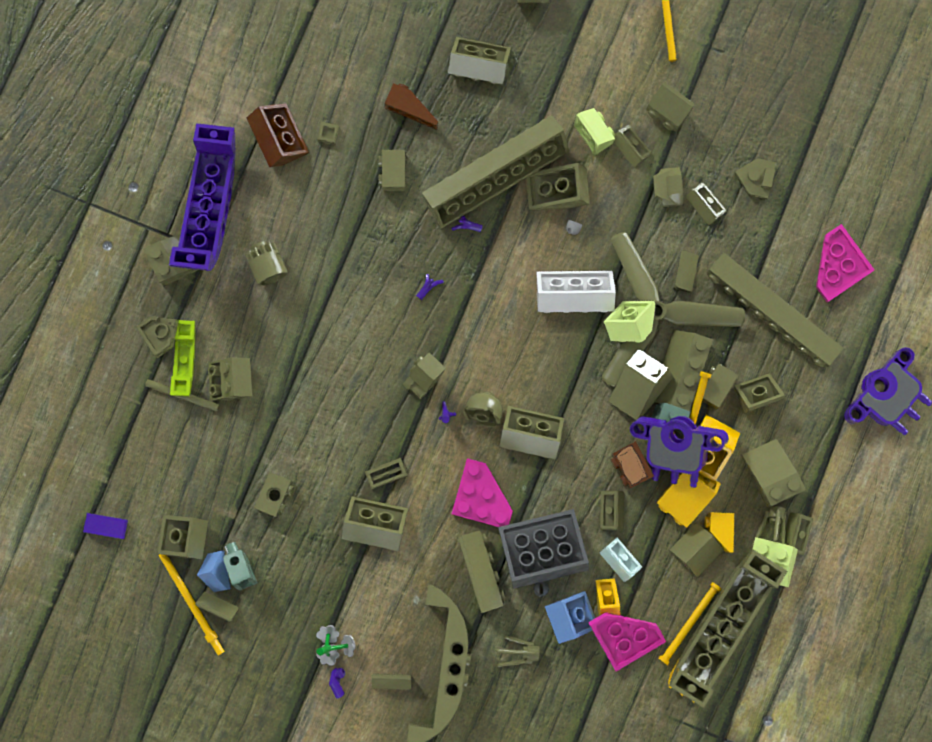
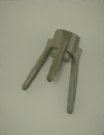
M770 506V510L765 511L764 519L755 537L760 538L768 519H770L769 522L775 524L773 542H777L779 525L781 524V544H785V508Z
M505 635L504 638L527 647L523 646V650H496L497 653L522 655V658H524L523 660L498 663V667L532 664L533 661L538 662L539 646L534 645V642H527Z

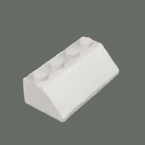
M612 271L537 272L538 312L586 313L615 310L616 292Z

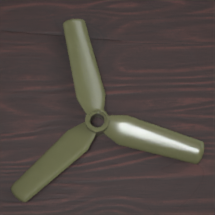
M621 232L611 238L636 297L640 301H654L655 307L660 308L662 314L659 316L654 315L652 332L643 342H622L601 376L606 384L616 387L626 364L638 349L643 352L655 336L658 322L661 320L675 325L743 326L745 321V311L743 308L685 301L664 304L659 301L658 288L629 235L626 232Z

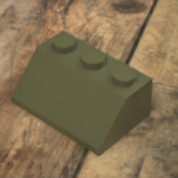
M456 37L451 51L448 73L456 77L464 76L476 81L484 80L492 84H503L511 48Z
M508 406L499 447L556 460L564 418Z
M352 496L344 520L341 539L399 551L408 508Z

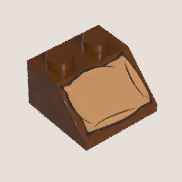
M636 441L611 455L613 457L610 459L615 469H619L621 473L619 478L624 487L628 486L630 489L654 477Z

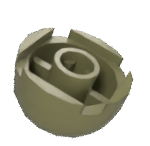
M485 391L474 394L467 400L463 415L468 421L471 418L476 420V425L495 427L496 423L500 424L503 410L501 402L491 392Z

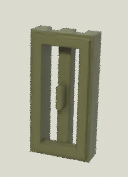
M401 458L365 471L372 490L408 476ZM399 463L400 467L372 478L370 476L372 473ZM402 470V474L389 478L377 484H373V481L378 480L380 478L386 477L388 475H391Z

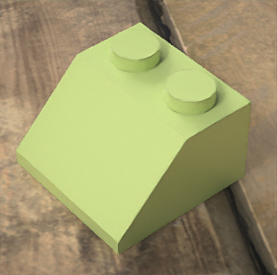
M592 108L576 115L574 127L592 153L597 155L614 143L615 133L611 127L607 128L602 114Z
M623 301L604 321L610 340L643 342L652 332L655 302Z
M755 537L752 550L757 551L787 570L788 572L780 585L789 587L798 549L793 546Z

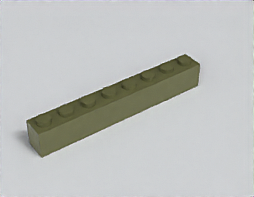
M724 252L708 270V278L712 282L721 284L727 294L736 296L742 306L751 308L757 318L766 320L772 330L781 332L787 342L796 344L799 347L798 350L806 356H811L817 366L821 368L829 367L844 349Z

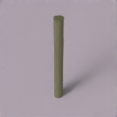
M147 379L146 387L170 395L171 387ZM192 394L190 396H174L214 411H218L220 404Z

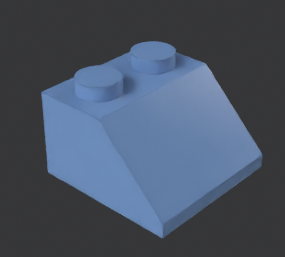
M585 591L545 606L558 643L578 638L593 631L588 622L595 619V615Z

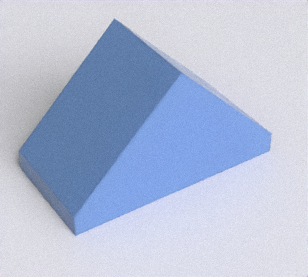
M224 550L207 554L197 574L213 592L230 589L228 572L223 560L225 556Z

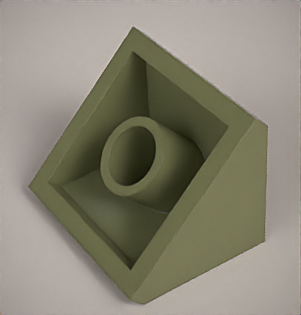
M770 373L734 386L744 414L785 399L784 393Z
M695 523L669 549L696 577L724 551L715 537L698 523Z

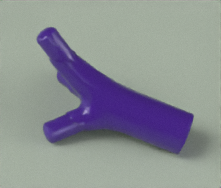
M463 215L462 219H459L461 224L452 227V231L471 229L481 232L483 225L471 222Z
M426 274L425 283L416 296L422 300L433 287L442 284L443 280L433 282V279L429 278V274Z
M442 401L443 411L439 420H442L443 423H448L450 417L456 416V412H449L446 402Z

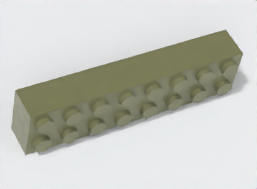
M551 115L422 192L429 212L441 229L567 154L569 148L564 129Z

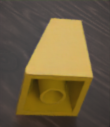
M706 414L700 426L724 430L729 436L728 443L720 451L708 450L707 462L699 471L700 474L716 481L734 452L740 432ZM714 437V441L717 444H722L719 437Z
M679 473L677 484L671 483L659 497L657 504H659L658 506L663 512L671 514L677 524L684 525L687 528L717 494L721 485L717 480L713 481L699 473L697 486L692 488L690 486L691 474Z

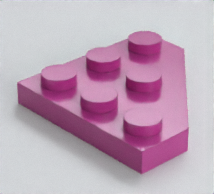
M842 224L827 233L823 241L816 288L828 303L874 271L872 265Z
M467 458L452 515L495 527L509 525L513 510L486 463Z
M604 613L588 622L615 671L620 670L666 642L656 623L610 613Z

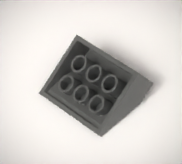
M574 509L498 527L513 589L589 570V562Z

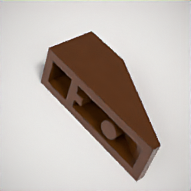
M393 83L385 101V109L437 130L438 121L414 93L404 84L397 85Z

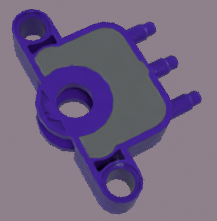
M905 347L896 351L881 369L874 370L864 377L861 384L862 393L857 396L844 413L845 420L848 423H859L869 415L882 426L891 425L903 435L908 433V430L898 422L906 413L918 421L920 416L911 408L913 403L919 399L927 406L932 404V401L922 393L921 382L906 370L915 358L912 349ZM901 353H904L907 356L906 362L901 360ZM876 379L883 382V392L875 389L874 382ZM852 410H856L858 412V419H854L852 417Z
M676 416L669 422L661 419L640 417L630 426V432L634 437L648 440L647 461L653 467V481H658L660 469L671 471L672 484H677L679 472L691 474L690 486L692 488L697 486L699 471L707 462L708 450L720 451L729 441V436L724 430L704 426L696 427L695 423L685 416ZM638 424H642L644 426V431H641L638 428ZM674 429H680L684 434V439L676 437ZM714 437H719L722 444H717L714 441Z

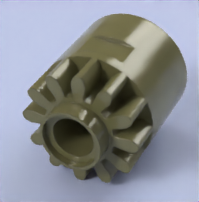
M262 241L250 247L251 251L245 254L258 286L272 284L288 275L275 242L267 243Z

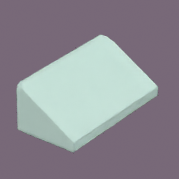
M618 538L614 539L600 552V555L624 582L633 577L642 568L640 563Z

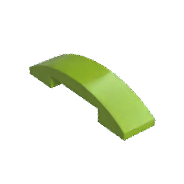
M178 320L170 396H190L195 360V321Z

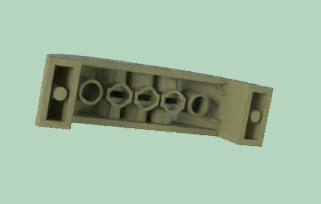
M752 550L729 577L694 632L674 669L669 686L704 708L714 692L711 688L772 588H778L788 571L757 551Z
M428 585L426 605L449 608L434 725L410 722L407 742H425L440 733L456 713L463 687H467L468 674H465V667H470L471 654H467L468 637L463 616L453 600L434 585ZM461 644L463 646L462 653L455 654L452 651L453 645ZM458 664L461 670L459 673L454 674L449 670L450 666ZM455 684L458 687V691L449 693L447 686Z

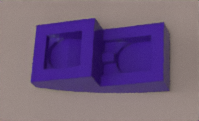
M87 513L83 532L124 539L128 520Z

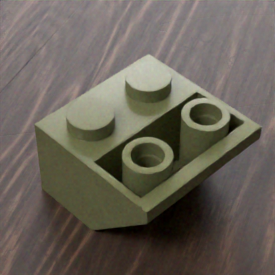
M230 357L208 363L210 401L252 397L250 358Z

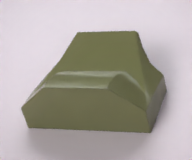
M680 167L660 169V172L653 176L655 196L662 201L663 207L682 206L683 186Z

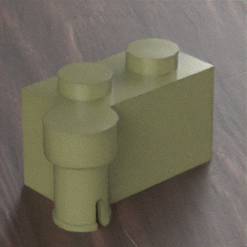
M430 353L425 357L421 355L414 362V366L409 371L411 375L403 383V386L407 390L410 389L421 400L428 390L438 382L446 368Z

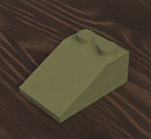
M579 163L537 171L526 178L530 211L590 205L587 168Z
M181 234L160 240L143 249L159 283L163 287L197 271V269L169 266L172 247H178Z
M638 349L626 364L608 402L634 420L643 417L673 379V376L666 366Z
M777 439L742 454L743 460L766 507L773 506L806 490L798 472Z

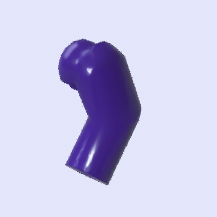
M343 668L332 670L329 680V686L336 698H340L345 694L340 685V679L345 676Z

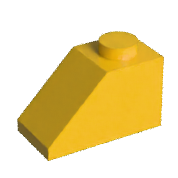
M708 513V517L705 516L704 520L705 528L715 537L726 553H733L734 513Z
M615 579L595 580L599 616L604 613L620 616V603Z

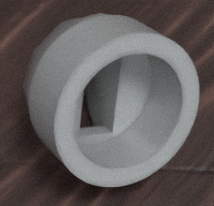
M568 220L566 225L567 232L572 235H577L582 228V224Z

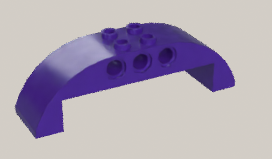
M196 123L193 138L197 150L179 245L178 247H172L169 266L211 271L216 265L221 251L231 201L235 171V129L233 127Z

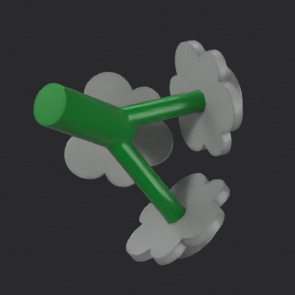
M332 625L320 627V631L317 632L316 636L325 643V645L317 649V657L320 659V663L322 665L327 663L329 666H333L336 663V659L339 658L337 649H344V654L352 657L355 650L353 637L351 635H344L341 645H330L329 642H337L339 632L335 631L336 629Z

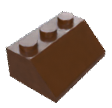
M286 103L259 106L246 117L269 168L285 165L309 153Z

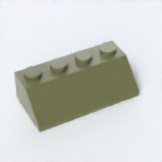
M673 330L662 365L669 369L673 379L654 401L655 404L667 403L690 411L701 378L700 371L703 372L713 339L696 333Z
M480 531L459 536V544L481 613L504 606L503 601H506L503 589L499 590L497 586L500 579L497 571L493 572L491 567L494 560L491 552L487 553L485 545H488L485 533L481 534Z

